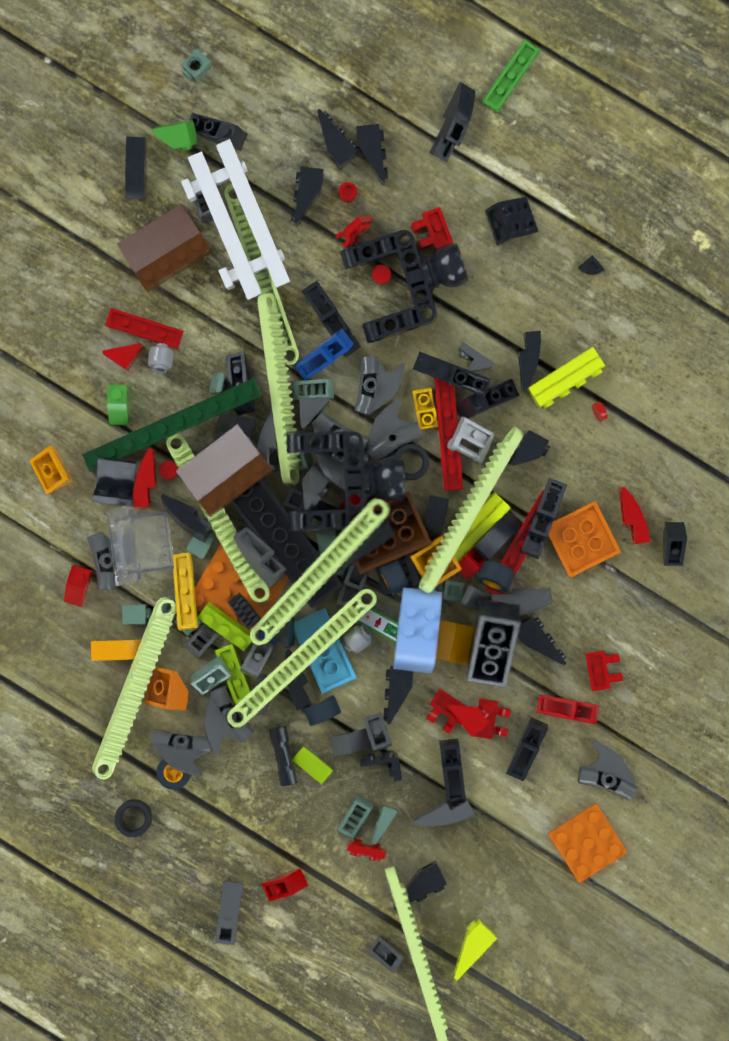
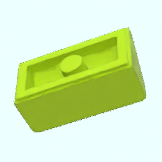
M303 746L292 759L294 763L320 784L334 770L306 746Z

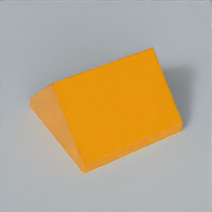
M48 446L29 460L46 494L73 481L59 452L54 446Z
M443 536L432 540L431 545L415 551L410 556L422 578L426 573L425 566L430 565L428 560L434 559L432 554L438 552L436 547L442 546L440 540L444 539ZM454 556L437 585L462 569Z
M439 619L435 658L467 664L474 627Z

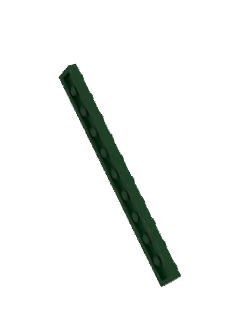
M252 378L82 454L89 472L97 470L99 457L120 460L263 395L256 379Z

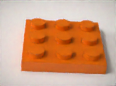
M596 501L553 521L548 534L569 578L621 553Z
M597 803L589 806L548 833L579 883L628 853Z

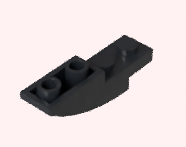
M459 82L443 115L446 120L429 152L444 162L448 161L455 145L460 146L474 107L476 91L462 82Z
M420 351L413 370L485 397L491 379Z

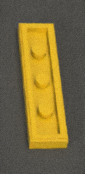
M192 553L172 554L178 630L198 628Z

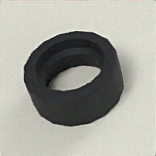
M407 444L400 447L394 456L401 458L408 451L417 452L421 456V469L412 474L405 472V480H417L427 472L429 456L421 446Z
M139 799L125 801L115 813L114 822L116 828L127 837L143 835L152 823L150 807ZM137 807L143 811L145 821L140 828L129 829L124 825L122 815L127 808Z

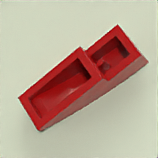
M148 449L137 472L133 492V508L135 509L151 508L150 489L157 488L154 449Z
M620 487L619 497L623 526L630 525L632 544L651 542L646 520L639 505L626 487Z
M539 694L536 713L597 724L600 705Z

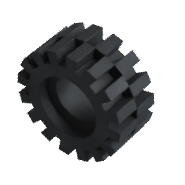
M238 593L228 601L231 609L247 629H250L261 620L241 593Z

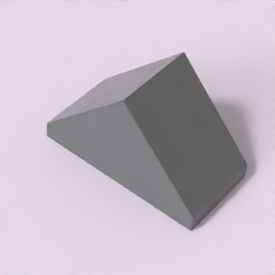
M299 399L301 428L303 430L326 407L329 399Z
M366 728L329 737L334 756L350 754L371 747Z
M381 936L377 937L368 951L393 974L404 958V951Z

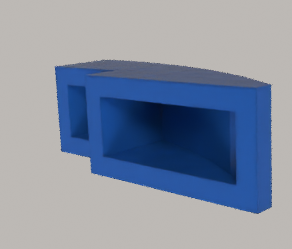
M341 329L303 357L294 367L305 380H308L350 350L354 343L344 330Z

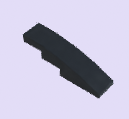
M315 281L303 289V295L330 336L343 329L354 344L350 350L343 354L346 358L361 348L319 282Z
M552 478L548 479L521 548V553L539 559L567 484Z
M386 518L330 578L346 567H350L363 556L369 555L396 535Z

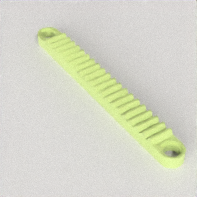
M230 184L225 188V198L248 262L262 257V253L239 199L229 197L230 190L234 189L233 185ZM267 268L254 274L262 294L272 293L276 299L277 311L281 314L279 321L283 323L280 325V328L283 329L281 336L285 338L282 344L286 345L283 351L287 352L290 350L295 353V358L292 361H288L285 365L292 366L298 362L299 352L277 288Z
M265 293L258 297V309L281 477L285 485H294L300 479L298 463L301 462V459L297 458L300 453H287L286 434L295 433L297 429L293 427L296 421L292 420V417L295 416V413L291 412L294 406L290 405L293 398L289 397L292 391L288 389L291 383L287 382L290 375L286 374L289 368L285 366L288 360L284 359L287 353L283 351L286 345L282 344L285 338L281 336L283 329L280 328V325L283 323L279 321L281 314L277 311L274 295L272 293Z
M513 427L507 433L502 443H497L498 449L493 450L494 455L489 457L491 462H486L487 468L481 470L483 475H478L480 481L474 482L476 487L470 489L472 494H467L468 500L463 501L464 507L459 508L461 513L455 515L457 520H452L453 526L448 527L449 533H444L446 539L440 540L442 546H437L438 552L432 554L434 559L428 560L430 565L425 566L426 573L419 584V588L426 593H430L437 585L520 443L524 433L517 427Z
M176 434L167 439V449L178 469L195 457L182 435ZM178 439L182 445L180 448L174 449L170 445L171 441ZM198 503L207 521L211 522L212 530L250 598L255 603L260 604L267 601L269 589L238 549L233 539L237 531L225 509L223 508L214 516L209 517ZM258 588H262L265 591V596L261 599L256 598L254 595V591Z
M374 500L356 517L252 628L250 638L256 645L266 644L279 633L280 629L295 616V613L311 599V596L326 583V580L342 566V563L358 549V546L387 517L389 507L386 502ZM377 504L383 507V513L379 516L373 510ZM258 630H263L265 633V638L262 641L256 636Z
M369 589L360 591L228 713L229 723L234 727H241L375 605L377 600L375 593ZM365 593H369L372 596V602L367 605L361 601V597ZM237 711L243 715V720L239 723L234 722L232 719V714Z
M167 597L160 598L155 604L94 760L92 770L99 779L109 778L114 771L116 763L119 762L122 748L125 747L124 743L128 739L127 735L130 734V727L133 726V720L136 719V713L139 711L138 707L142 703L141 699L144 698L147 684L150 683V677L153 675L152 671L156 668L155 663L158 662V656L161 655V648L164 647V641L167 639L166 635L170 632L169 627L172 626L176 604ZM164 603H169V611L165 613L162 612V605ZM106 764V772L99 773L98 768L101 765Z
M394 866L386 868L385 872L437 1040L448 1041L445 1030L448 1028L404 883H399Z

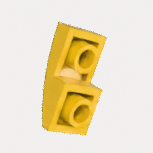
M432 388L412 390L420 430L438 427Z

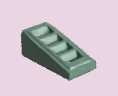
M224 373L213 375L209 389L211 394L216 395L225 391L228 378Z
M332 379L293 381V400L313 398L334 399V382ZM316 384H319V395H316ZM324 384H326V394H324ZM300 385H303L304 396H300ZM308 385H311V395H308Z
M357 794L337 830L354 839L371 812L373 803ZM353 810L362 814V817L354 813ZM351 817L355 819L356 821H358V824L348 818ZM345 823H347L348 825L354 827V828H355L354 831H353L352 829H350V828L344 826Z
M385 804L382 805L371 838L372 844L376 845L396 816L397 808Z

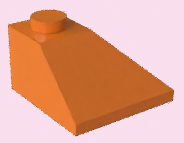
M156 667L152 671L153 675L150 677V683L147 684L144 704L167 710L186 711L189 691L177 671Z

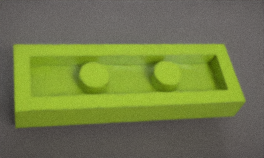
M208 602L197 617L243 651L252 642L248 629L210 602Z
M230 644L215 650L217 657L220 656L232 673V676L226 679L236 705L252 689L246 674L240 671L242 663L234 644Z

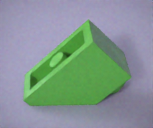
M193 120L162 125L151 129L155 136L173 149L181 148V151L193 149L192 145L198 143Z
M107 385L109 425H129V387L127 385Z

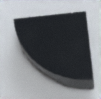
M593 255L578 267L581 272L587 275L600 274L605 270Z

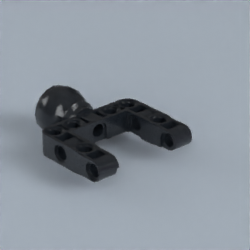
M400 230L340 251L345 270L359 265L365 266L397 253L414 303L412 308L362 324L367 343L411 331L436 321L438 313L432 296L435 287L439 288L440 284L446 287H459L469 281L457 243L443 245L435 252L433 258L430 256L426 258L419 254L416 240L412 233L408 230ZM404 236L410 238V242L407 245L400 244V240ZM368 248H372L373 255L370 257H365V250ZM408 255H415L416 259L413 263H406ZM420 291L427 293L424 300L417 299V294ZM431 309L432 316L428 319L423 318V311ZM395 321V328L390 331L387 330V323Z
M356 431L286 434L287 453L344 452L346 510L289 512V531L346 529L352 523L351 516L356 513L360 514L366 508V500L371 495L374 497L376 493L381 498L389 501L405 499L404 458L396 456L387 457L377 465L374 463L369 464L364 459V441L360 433ZM351 436L359 438V443L355 447L348 444V439ZM314 437L320 440V445L317 448H312L309 444L310 440ZM353 455L358 456L360 459L357 466L349 464V458ZM353 494H358L361 497L360 504L353 505L350 502ZM315 515H320L323 519L320 526H315L312 523V518Z

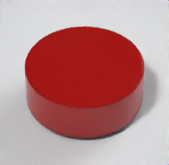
M351 182L341 184L338 190L340 199L344 202L355 200L357 197V187Z
M378 265L372 271V278L375 283L384 285L389 282L391 271L385 265Z
M601 402L593 404L592 410L596 419L599 422L606 420L608 415L604 405Z
M164 461L159 467V474L166 480H172L178 475L176 472L178 467L172 461Z

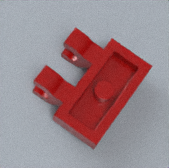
M440 207L422 213V220L412 222L411 229L413 233L427 228L430 236L419 240L417 244L420 251L432 245L437 250L443 245L453 243Z
M370 214L358 216L344 228V231L337 233L335 237L337 239L342 236L346 237L345 243L342 244L344 248L349 245L353 246L358 240V234L371 228L370 223L374 219Z
M604 650L585 653L591 691L611 689L610 683L623 681L621 672L608 675L607 664L620 662L618 653L606 656Z
M439 688L429 703L434 708L426 719L434 723L440 712L449 717V720L442 730L450 734L456 723L461 726L462 724L447 705L464 704Z
M479 698L478 708L480 710L482 708L485 709L490 716L488 718L490 723L474 735V737L491 740L493 739V734L507 737L508 728L495 726L496 715L510 718L511 709L498 707L499 701Z
M354 838V842L348 840L347 851L352 856L361 857L362 854L369 856V859L374 861L385 860L386 849L380 848V843L371 846L362 844V839Z

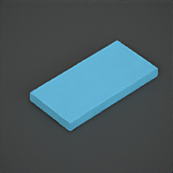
M325 608L294 622V634L300 646L330 620ZM339 638L309 665L322 694L357 678Z

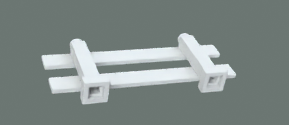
M229 139L216 145L225 168L211 173L201 151L188 157L197 180L191 182L189 179H185L181 183L190 202L198 200L197 195L203 193L234 266V269L229 271L226 267L219 270L226 289L235 288L234 283L240 281L249 300L262 294L254 274L268 268L276 288L289 283L290 280L282 261L286 260L281 249L277 251L245 173L248 172L245 162L239 161ZM230 180L262 253V257L248 262L217 188L218 185Z

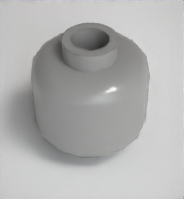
M163 343L153 346L149 350L148 366L152 368L153 372L166 373L167 370L172 368L174 352L168 348V345Z
M356 624L344 633L343 638L345 642L343 644L348 651L360 653L371 644L372 634L365 625Z

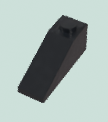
M245 352L226 356L229 389L251 379ZM255 401L248 402L233 410L237 415L255 412Z

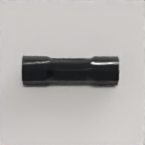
M286 726L272 728L269 730L271 743L274 746L280 786L296 784L298 781L290 754Z

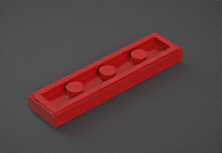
M110 308L105 324L106 327L156 343H163L175 349H179L184 333L183 330L114 308Z

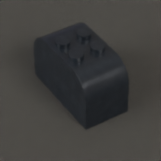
M480 599L470 647L467 681L506 687L520 625V605Z

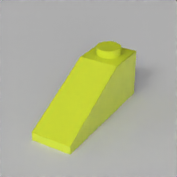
M480 919L472 921L467 927L468 931L465 934L453 973L456 980L497 939L496 934Z

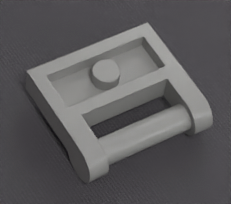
M461 417L454 436L449 441L447 447L452 451L456 450L473 459L474 463L480 465L485 459L495 434L473 421ZM461 439L478 447L479 451L476 453L459 444Z

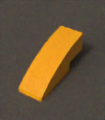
M142 639L91 641V661L134 659Z

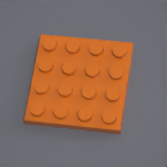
M220 544L195 587L196 607L199 612H202L208 602H210L246 628L231 609L228 601L238 593H241L260 619H262L274 606L289 578L284 573L282 579L271 587L267 585L269 589L267 601L261 604L255 603L250 598ZM258 588L254 591V595L256 598L261 599L265 596V591L262 588Z

